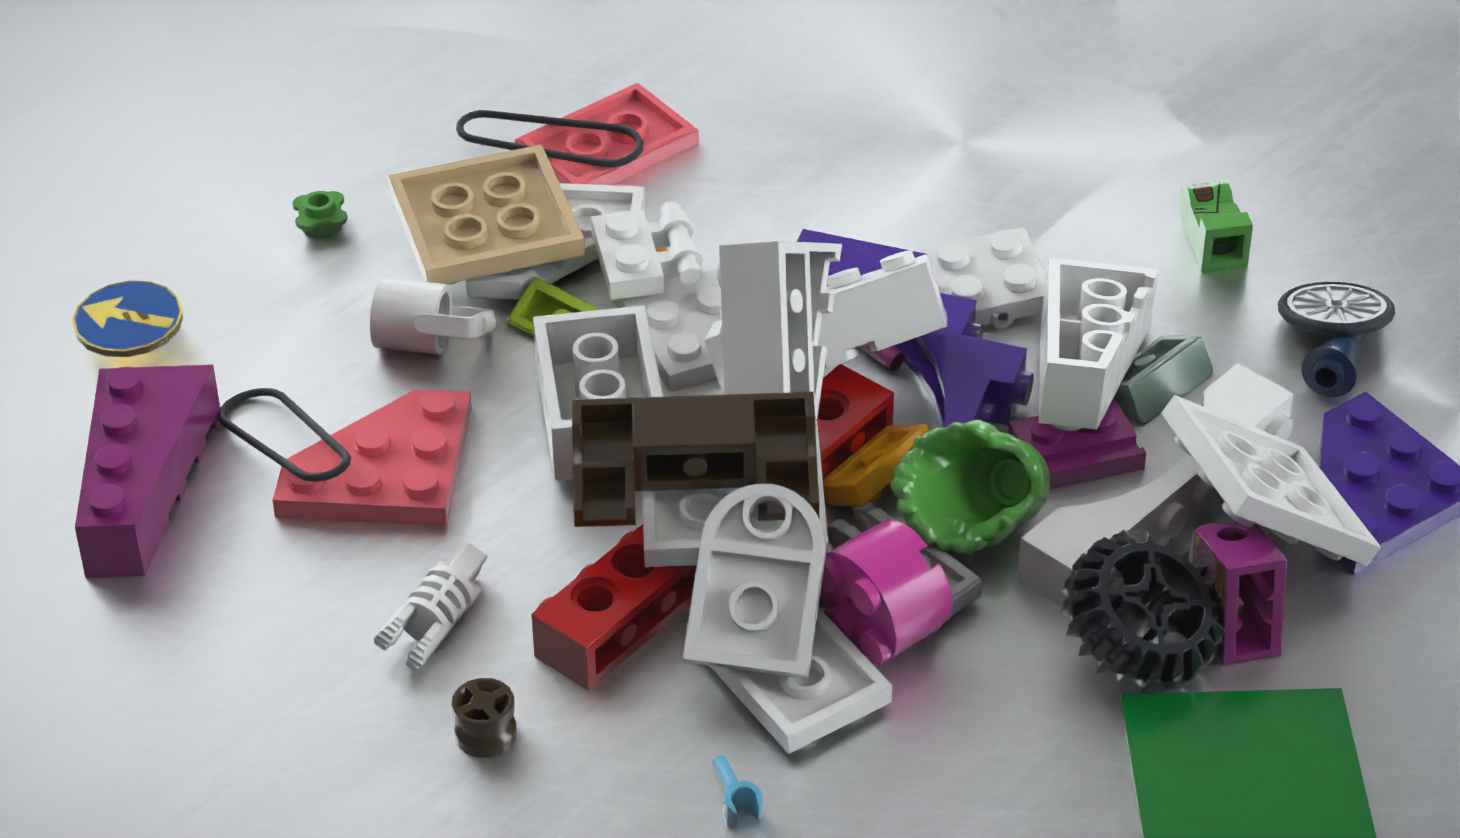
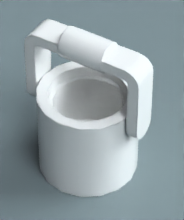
M382 277L374 290L370 312V338L375 348L441 355L446 348L449 336L478 338L492 331L496 325L494 310L452 305V294L447 284Z

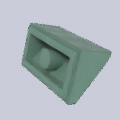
M1161 335L1136 354L1112 399H1116L1125 416L1138 423H1147L1164 410L1174 395L1178 397L1184 396L1212 375L1213 366L1202 337Z

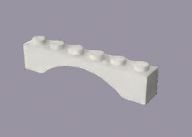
M1239 363L1203 390L1202 406L1285 440L1289 438L1293 429V420L1290 419L1294 393ZM1185 453L1170 470L1147 485L1124 495L1090 504L1058 507L1020 538L1017 581L1062 608L1063 601L1067 598L1062 589L1065 580L1070 576V572L1073 569L1072 565L1082 553L1086 554L1094 542L1101 540L1103 537L1110 539L1114 534H1118L1122 530H1125L1133 537L1136 533L1146 529L1154 543L1166 536L1172 538L1180 532L1185 522L1202 507H1210L1220 494L1199 477L1197 473L1200 468L1191 455ZM1117 578L1108 579V588L1111 587Z

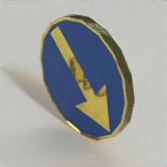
M128 280L108 284L90 293L77 306L72 322L76 339L87 350L105 357L127 358L149 353L167 344L179 332L184 315L179 297L168 287L151 281Z

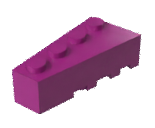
M213 364L155 367L125 366L99 369L75 521V532L85 578L145 576L170 524L168 514L174 502L181 501L187 488L186 477L193 462L200 461L206 449L205 437L210 428H216L219 421L217 416L220 410V402Z

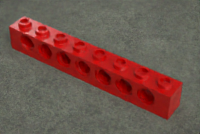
M843 364L838 365L823 377L818 416L815 419L818 426L822 480L886 426H893L894 392ZM643 524L634 531L626 533L616 546L594 564L585 566L573 581L553 597H548L539 604L537 609L531 614L534 657L589 691L691 605L697 565L645 567Z

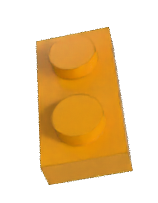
M927 425L886 426L823 479L825 506H850L852 509H855L859 505H864L868 502L873 504L879 500L883 494L881 490L893 480L895 467L900 464L901 457L913 446L914 439L919 435H924L925 432H930Z

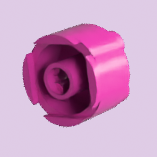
M892 519L869 528L826 553L821 594L827 607L823 611L824 614L871 663L877 666L936 632L942 627L943 623L950 619L953 613L951 589L940 564L938 563L930 568L919 552L927 547V544L910 527Z

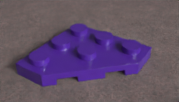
M1364 392L1324 413L1321 428L1319 468L1381 546L1368 565L1342 557L1338 562L1352 574L1362 571L1460 517V465L1369 393Z

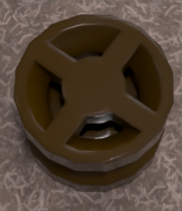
M477 678L467 681L457 688L452 696L451 706L455 719L454 736L458 747L466 754L477 758L494 757L510 749L517 735L516 720L513 716L515 701L511 688L502 681L493 678Z

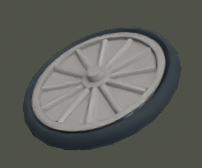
M1315 282L1300 285L1285 292L1278 301V312L1286 322L1305 331L1333 336L1361 335L1377 331L1387 326L1393 320L1396 313L1394 303L1385 294L1367 286L1346 282Z

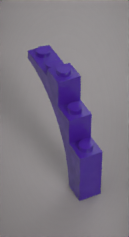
M802 229L796 241L842 244L840 261L830 262L828 276L851 268H858L860 275L882 269L880 260L900 252L909 251ZM912 251L914 258L926 255V253ZM940 293L948 317L947 327L894 346L905 353L904 363L917 375L933 400L941 428L948 427L953 422L968 423L972 420H982L993 426L995 423L1009 426V421H1012L1018 404L1027 406L1032 392L1034 374L1025 371L1027 348L982 339L983 325L975 323L976 300Z

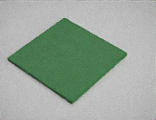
M1342 688L1120 694V705L1142 838H1376Z

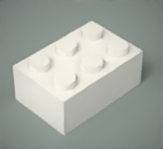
M645 305L533 317L536 367L555 480L573 479L572 400L663 397Z

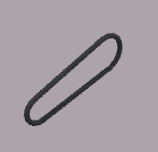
M491 110L469 112L463 115L456 125L458 135L465 141L507 150L531 146L471 135L465 132L464 125L476 118H494L614 131L627 134L634 139L636 147L633 152L623 158L614 160L544 149L547 157L599 167L627 165L638 158L643 151L644 144L638 132L620 124Z
M273 388L250 389L236 394L226 400L220 407L217 418L223 427L304 481L319 482L332 479L343 473L350 465L351 456L348 451L284 392ZM259 396L277 398L338 453L342 461L338 466L326 472L308 473L303 471L229 421L226 414L232 406L249 398Z

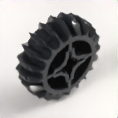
M1146 529L1136 533L1133 537L1125 530L1114 534L1110 539L1103 537L1101 540L1094 542L1086 554L1082 553L1072 565L1073 569L1070 572V576L1065 580L1062 592L1067 598L1063 601L1060 613L1072 619L1068 624L1066 635L1081 638L1083 642L1078 656L1091 654L1098 661L1096 674L1111 670L1115 673L1117 688L1129 684L1133 679L1140 693L1152 690L1155 686L1164 693L1167 690L1173 689L1178 683L1183 685L1185 682L1192 681L1201 672V668L1204 669L1214 659L1215 653L1218 650L1216 646L1222 641V636L1226 630L1218 623L1221 615V605L1212 601L1215 594V585L1206 584L1203 579L1208 566L1195 568L1188 561L1190 548L1177 553L1171 549L1169 536L1158 539L1154 543ZM1123 578L1124 585H1121L1119 589L1108 588V579ZM1168 632L1178 633V643L1164 645L1163 637Z

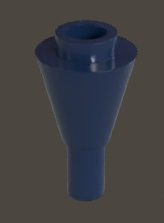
M1363 334L1336 336L1307 354L1302 362L1301 371L1308 387L1317 394L1328 397H1340L1350 392L1356 383L1357 345Z

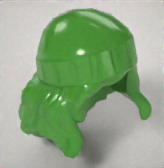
M972 420L968 423L953 422L948 427L935 428L930 432H925L924 435L917 436L914 439L913 446L901 457L900 464L895 467L894 477L890 485L894 495L898 498L897 510L899 517L904 519L905 525L914 530L927 545L937 544L943 551L953 550L956 553L969 555L974 551L981 550L985 546L1000 544L1014 528L1024 525L1035 517L1042 509L1048 497L1050 475L1044 458L1032 445L1013 435L998 431L990 423L982 420Z

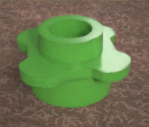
M314 191L307 195L296 197L292 202L293 209L298 211L299 214L295 219L296 227L312 238H327L335 235L348 220L347 212L341 209V205L345 202L344 195L337 191Z

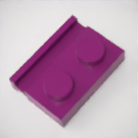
M1116 399L1111 401L1097 430L1087 428L1075 431L1060 430L1051 424L1039 423V415L1009 421L1008 434L1029 443L1044 458L1050 475L1049 490L1145 469L1146 451L1143 447L1139 448L1137 445V435Z

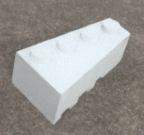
M912 250L904 251L880 260L882 269L860 275L858 268H851L828 276V286H826L825 293H831L835 297L832 313L822 314L818 346L822 345L827 348L824 368L835 367L859 356L858 348L869 345L872 352L880 351L947 327L948 317L927 254L914 258ZM720 311L721 320L714 322L704 341L720 388L722 389L724 368L723 347L719 337V329L722 322V313Z
M1049 258L1041 311L1039 423L1051 424L1055 428L1065 431H1075L1081 428L1097 430L1150 329L1159 270Z

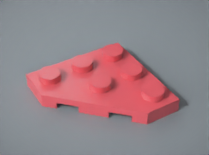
M415 389L331 434L350 454L351 461L349 467L332 479L310 482L298 478L281 466L272 499L274 516L448 525L472 411L471 392ZM320 440L290 456L287 460L308 473H321L338 466L342 458L326 442Z

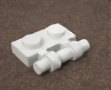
M670 201L663 204L660 208L661 219L654 222H647L644 209L616 211L611 214L591 216L592 236L610 300L665 293V278L680 276L681 281L686 285L695 284L701 279L700 267L702 266L703 259L699 246L691 241L693 228L690 218L685 212L681 211L680 205L677 202ZM671 246L669 251H656V248Z

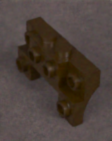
M813 392L572 400L574 527L636 525L635 491L742 488L753 484H774L796 492L812 506L819 518L820 501ZM765 501L757 505L758 521L785 520V509L779 503Z

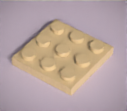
M542 144L388 175L390 194L425 282L452 285L459 281L493 274H504L512 270L545 263H557L564 259L585 255L584 236Z

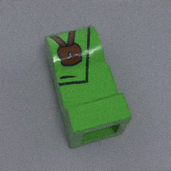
M1226 180L1183 185L1180 191L1181 218L1200 271L1208 272L1248 267L1253 224L1248 213L1240 212L1237 204H1234L1229 183ZM1213 243L1225 244L1233 251L1223 255L1213 254Z

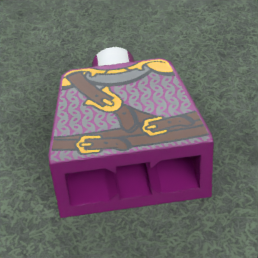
M1236 521L1221 524L1209 523L1199 527L1192 537V565L1195 568L1208 566L1203 579L1206 584L1215 585V594L1212 601L1221 605V615L1218 623L1226 630L1222 636V641L1216 646L1218 649L1217 654L1222 664L1226 665L1281 655L1287 559L1256 523L1253 527H1246ZM1241 605L1243 608V613L1241 615H1238L1237 609L1238 606Z

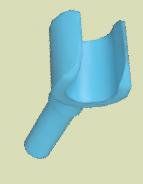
M725 756L715 757L712 765L724 787L725 793L723 804V820L725 824L730 827L737 826V806L749 807L754 812V818L760 820L763 802L760 789L753 783L739 782Z

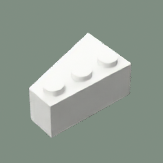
M771 241L719 245L720 263L717 270V280L721 288L722 313L719 337L723 347L724 368L721 395L813 392L815 419H817L827 348L822 345L818 346L822 314L832 313L835 296L831 293H825L829 264L833 261H840L842 244Z

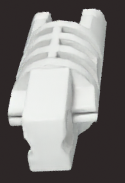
M468 543L449 566L438 560L375 636L373 643L386 651L396 643L403 630H405L413 639L417 640L408 654V660L405 665L417 672L450 632V629L480 594L482 588L474 584L473 581L479 575L482 569L481 565L485 563L488 555L471 543Z

